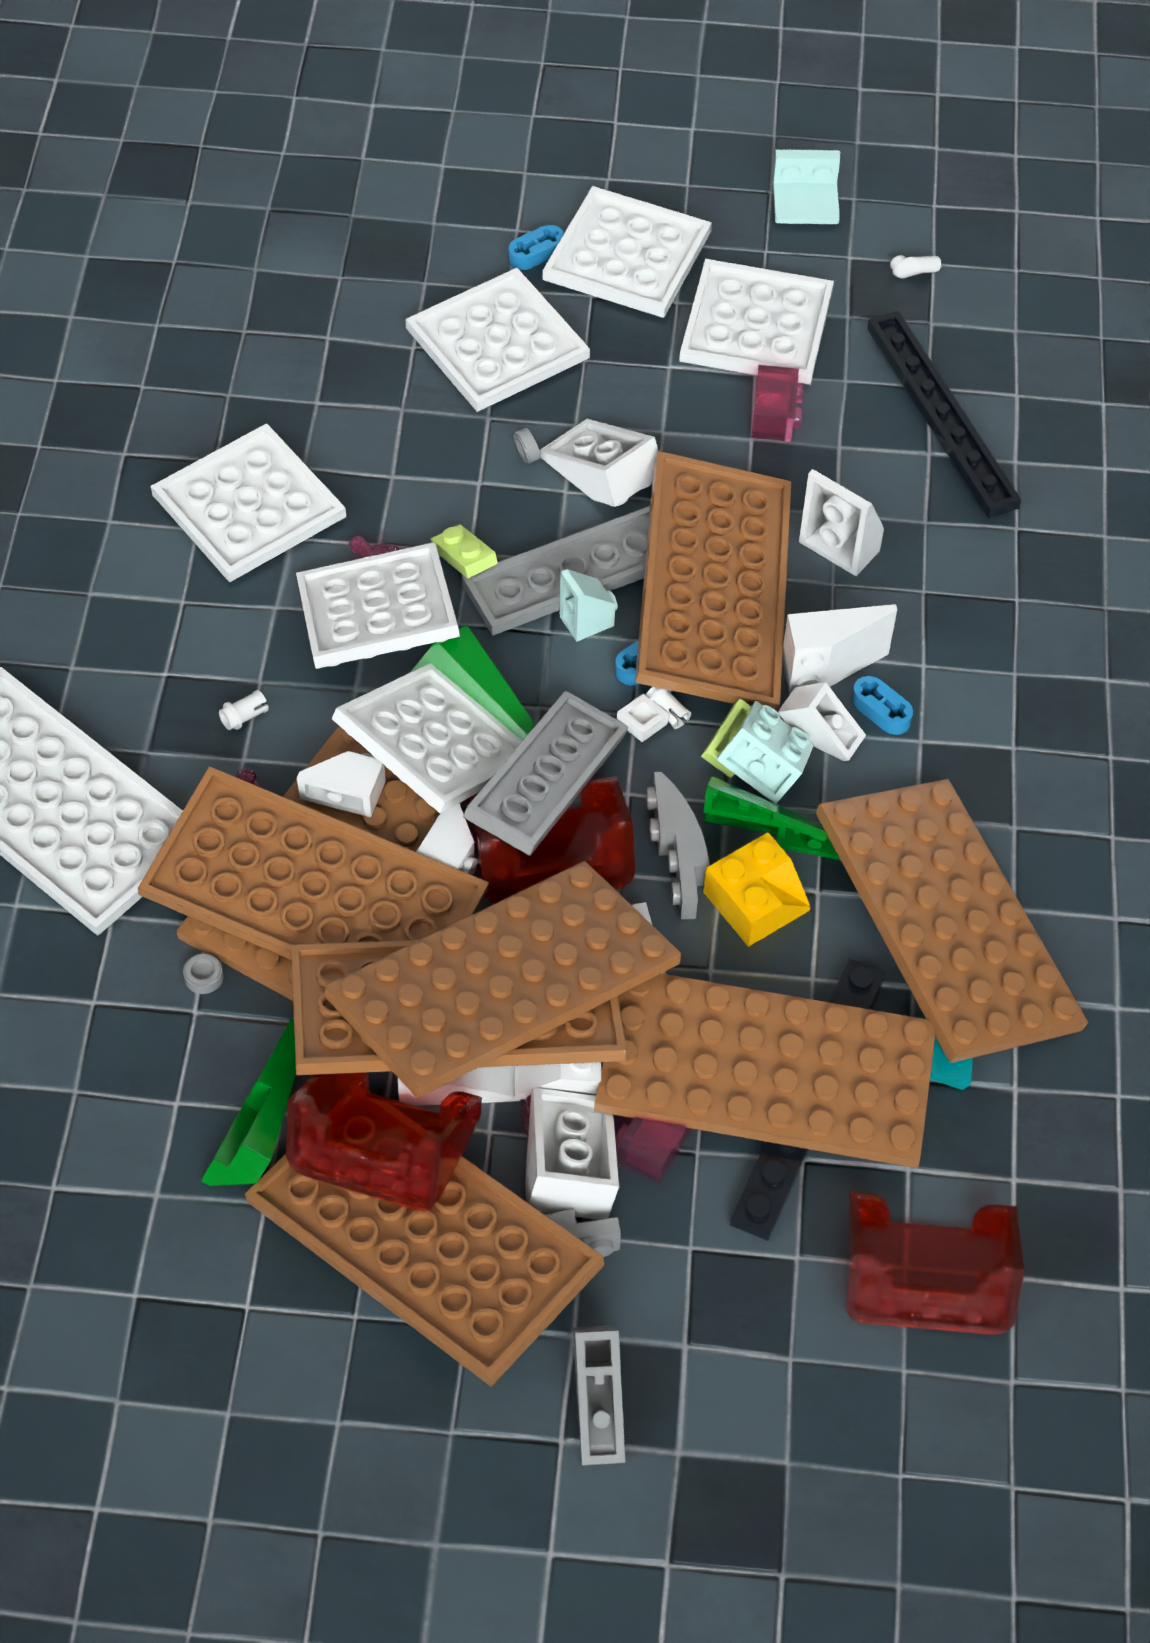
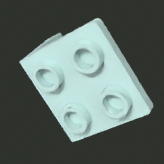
M839 150L775 151L773 195L776 223H839L837 191L840 164Z
M755 701L750 707L741 728L719 753L716 760L770 801L777 804L803 773L814 744L803 730L797 727L792 728L784 722L775 709Z

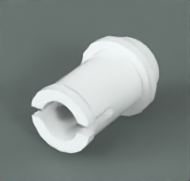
M652 687L647 692L646 696L669 714L668 722L674 729H678L685 724L680 718L683 717L685 720H689L691 712L671 694V690Z
M256 690L232 704L230 702L224 703L223 709L219 710V716L223 725L228 730L232 728L239 730L242 728V723L261 713L267 712L269 707L268 704L262 705V703L266 702V699L259 690Z

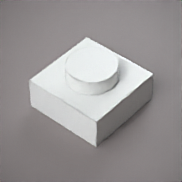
M642 694L617 712V720L627 725V731L643 742L668 724L669 714L646 695Z

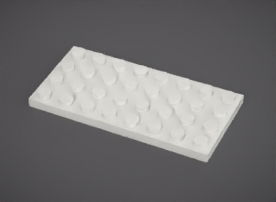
M0 667V855L98 936L142 898L138 894V886L183 810Z

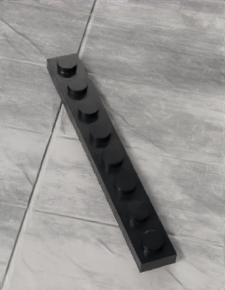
M896 311L869 319L868 331L986 516L991 518L1019 509L1021 498L900 312Z
M849 958L829 1003L871 1010L884 982L886 972ZM766 1142L732 1215L730 1225L769 1241L809 1149Z

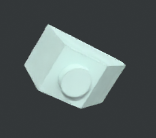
M568 569L562 571L560 581V618L576 642L613 627L615 610L618 608L614 594L610 590L606 591L597 578Z

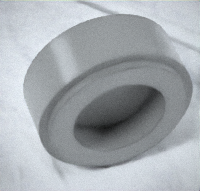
M525 427L515 432L513 435L514 442L523 461L530 464L539 460L541 457L540 451L529 429Z
M201 953L194 955L187 960L183 968L186 986L198 994H208L217 990L224 979L220 960L211 954Z

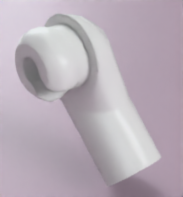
M898 255L891 260L890 267L896 277L904 279L921 273L938 272L941 268V260L938 256L906 258L903 255Z

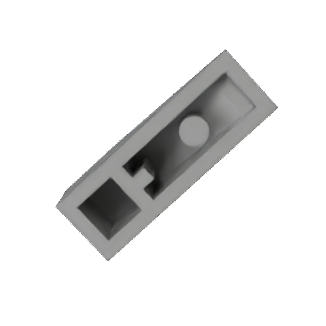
M616 1325L573 1327L581 1464L625 1463L619 1330Z

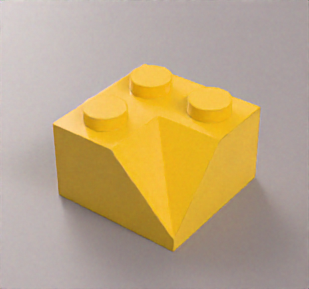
M768 832L706 868L703 893L748 947L810 911L811 906L791 858Z

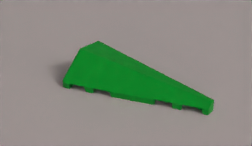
M466 625L459 629L460 637L448 639L444 642H434L411 672L432 663L523 741L536 725L469 627Z
M711 777L705 794V822L763 833L768 832L769 834L777 835L776 842L784 850L840 860L822 824L718 778Z
M294 1013L226 1137L222 1141L214 1159L201 1179V1182L208 1186L257 1184L271 1162L296 1076Z

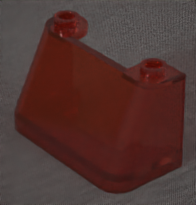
M617 777L599 778L587 783L581 791V807L567 809L530 856L471 822L480 877L482 880L489 882L485 894L486 898L496 904L583 861H586L614 889L628 885L635 876L633 820ZM473 795L468 798V805L476 797V795Z
M367 1072L312 1075L288 1099L287 1160L290 1166L303 1176L418 1211L430 1210L442 1197L479 1122L482 1097L462 1091L451 1092L443 1099L440 1113L369 1093V1075Z
M850 1192L847 1233L846 1311L852 1319L866 1324L990 1335L1007 1332L1013 1327L1016 1321L1025 1271L1017 1206H984L974 1214L971 1229L889 1222V1205L885 1199L874 1194Z

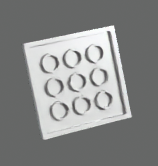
M592 186L544 267L543 280L664 318L710 235L712 222Z
M705 259L680 350L679 362L811 385L834 281Z
M518 268L406 319V329L477 412L590 358V348Z
M267 423L151 486L154 498L229 583L346 517V508Z
M435 542L296 573L316 669L337 666L344 662L362 658L368 659L380 654L408 650L412 647L434 642H444L448 639L460 637Z
M432 663L337 707L332 717V720L343 728L348 735L352 736L439 813L479 793L522 742L519 737Z

